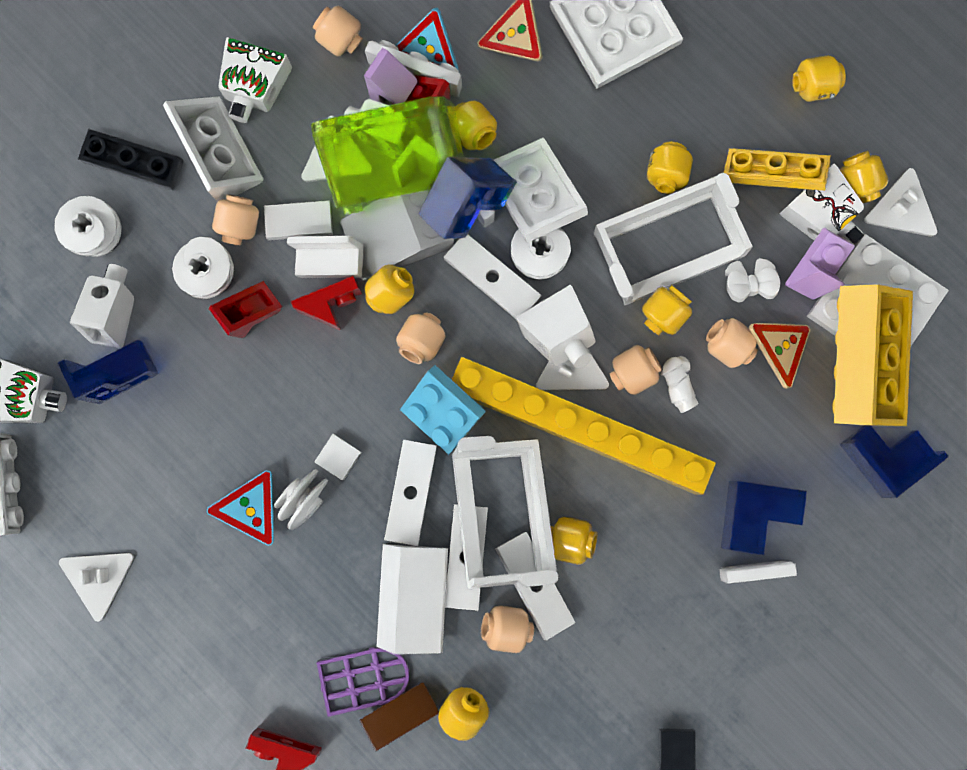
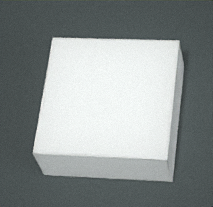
M332 434L314 462L339 479L344 480L362 452L335 434Z

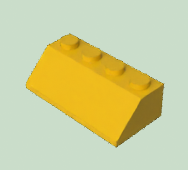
M878 284L840 286V295L837 300V310L839 312L838 330L835 335L837 363L834 367V378L836 385L835 398L832 403L834 423L907 426L913 291Z

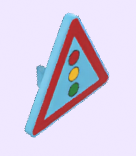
M433 8L395 45L401 52L407 54L418 52L427 57L428 62L439 66L441 63H447L458 69L441 11L438 8Z
M268 470L262 472L210 505L206 510L207 514L267 546L274 543L272 472Z

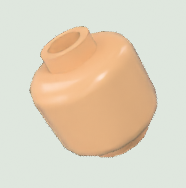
M327 6L312 27L316 30L315 40L335 56H341L346 51L352 54L363 39L358 35L361 30L360 21L341 6H335L332 9Z
M227 194L226 199L219 200L216 203L212 229L222 235V242L241 245L242 239L250 240L255 236L259 210L256 206L252 205L253 200Z
M430 313L410 315L396 337L399 353L405 359L416 364L432 361L446 338L445 331L440 326L441 321Z
M734 318L717 321L706 336L708 352L730 368L749 364L755 358L758 351L756 348L757 342L749 328Z
M635 345L614 357L612 364L615 371L610 373V377L619 391L625 388L630 394L637 395L659 381V372L662 371V367L650 347L644 349L640 345Z
M495 606L490 613H485L483 617L481 637L482 640L487 642L491 650L520 653L526 643H531L533 639L534 624L529 622L528 614L524 609Z

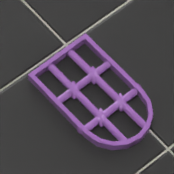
M372 647L365 651L317 661L316 664L327 716L385 705L400 696L405 691L409 681V667L405 658L401 654H393L398 659L379 663L377 652L388 651ZM372 654L373 663H370L369 666L351 670L349 658ZM343 660L345 669H342L343 672L324 676L323 664ZM403 664L405 677L383 682L381 671L384 670L383 668ZM375 670L377 681L374 682L375 684L359 688L354 687L352 677H356L355 674ZM347 677L349 688H346V691L328 695L325 681ZM404 683L402 689L396 695L386 698L385 689H388V686ZM379 689L381 700L358 705L357 696H359V693ZM351 695L352 707L331 711L329 700Z

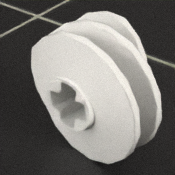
M79 196L69 200L60 208L55 218V233L58 241L75 254L93 257L104 256L112 252L119 243L122 230L118 215L103 200L93 196Z
M561 228L528 243L518 229L511 242V257L518 271L527 277L538 280L551 278L561 272L567 264L571 253L570 240ZM538 243L545 245L543 255L536 254Z
M197 237L191 239L178 251L174 257L172 271L174 280L184 292L198 299H210L220 295L229 287L233 278L234 264L230 253L219 242L209 237ZM201 265L209 266L206 272L198 271Z
M314 469L301 480L299 478L295 479L274 504L275 508L282 506L278 513L279 520L283 521L292 516L288 523V529L290 530L298 528L307 521L323 503V500L318 496L327 484V478L313 488H308L319 472L317 469Z

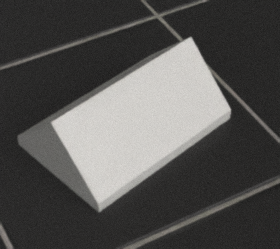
M220 96L165 101L163 107L207 191L217 202L226 199L227 194L237 196L264 180L233 120L228 116L229 113Z
M383 544L376 647L393 654H432L443 652L448 548Z

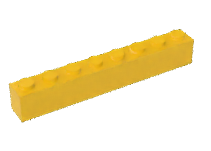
M461 357L452 378L453 382L480 405L695 495L704 494L716 462L464 357Z

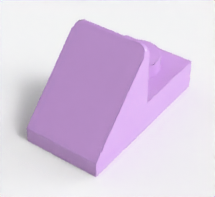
M383 47L364 75L371 100L383 103L387 99L400 107L405 103L417 84L416 77Z
M823 228L785 282V285L812 300L839 289L845 283L835 274L855 246L848 240Z

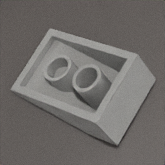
M430 177L400 187L339 220L345 236H351L364 245L361 278L363 282L367 281L384 265L390 264L404 267L449 250L454 245L452 233Z

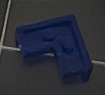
M447 157L419 211V216L443 239L466 238L481 210H502L517 181L490 158Z
M136 340L87 366L66 359L58 362L59 368L74 398L99 405L159 374L141 340Z
M864 425L840 444L881 498H897L949 457L945 451H934L918 430L911 431L889 448L871 425Z
M729 481L721 548L764 555L768 521L803 525L807 491L742 481Z

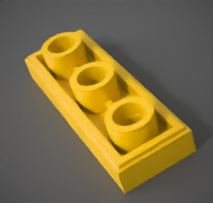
M729 148L724 173L729 176L732 183L825 191L831 155Z

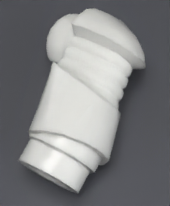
M683 356L669 358L662 366V371L660 372V375H664L667 385L669 386L668 392L671 403L678 407L680 413L686 412L699 404L695 398L696 395L689 375L685 373L690 370V362Z

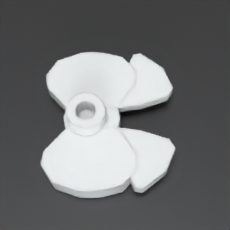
M761 258L756 260L754 275L747 276L746 270L740 261L731 263L725 271V276H728L727 292L731 299L738 303L743 302L748 296H755L757 294L766 299H773L778 295L780 278L775 270V265L769 260Z

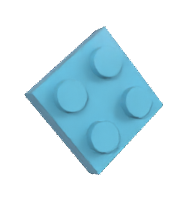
M436 365L427 371L400 409L448 455L458 446L459 440L468 434L486 412Z

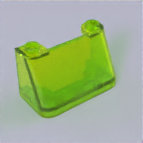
M445 97L423 98L323 119L310 124L313 140L335 208L343 210L344 215L363 212L362 205L369 204L368 202L427 190H440L441 196L460 193V186L468 185L455 106Z

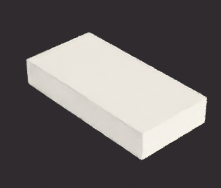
M329 200L264 206L267 240H280L298 236L333 235L332 210Z
M787 560L727 566L719 569L721 581L728 584L797 576L795 563Z

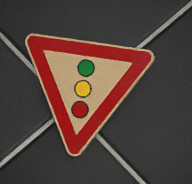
M516 0L478 41V46L481 49L537 62L541 61L543 55L532 0Z
M771 323L751 324L749 330L781 385L785 389L791 388L810 333L809 326Z

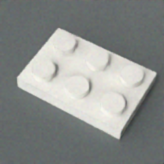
M544 137L484 164L486 173L527 243L588 215L586 204Z

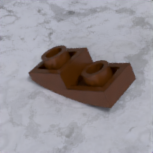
M422 682L360 719L359 722L376 752L439 714V710Z

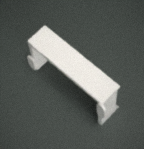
M720 173L708 180L596 225L594 236L607 261L609 272L619 295L623 299L624 306L652 295L658 287L669 288L671 285H677L743 258L753 246L735 209L739 204V197L727 174ZM711 199L731 245L630 285L610 239Z
M492 436L461 438L452 454L468 590L521 583L524 587L556 583L558 574L538 439L496 443ZM521 456L536 571L484 577L470 460Z

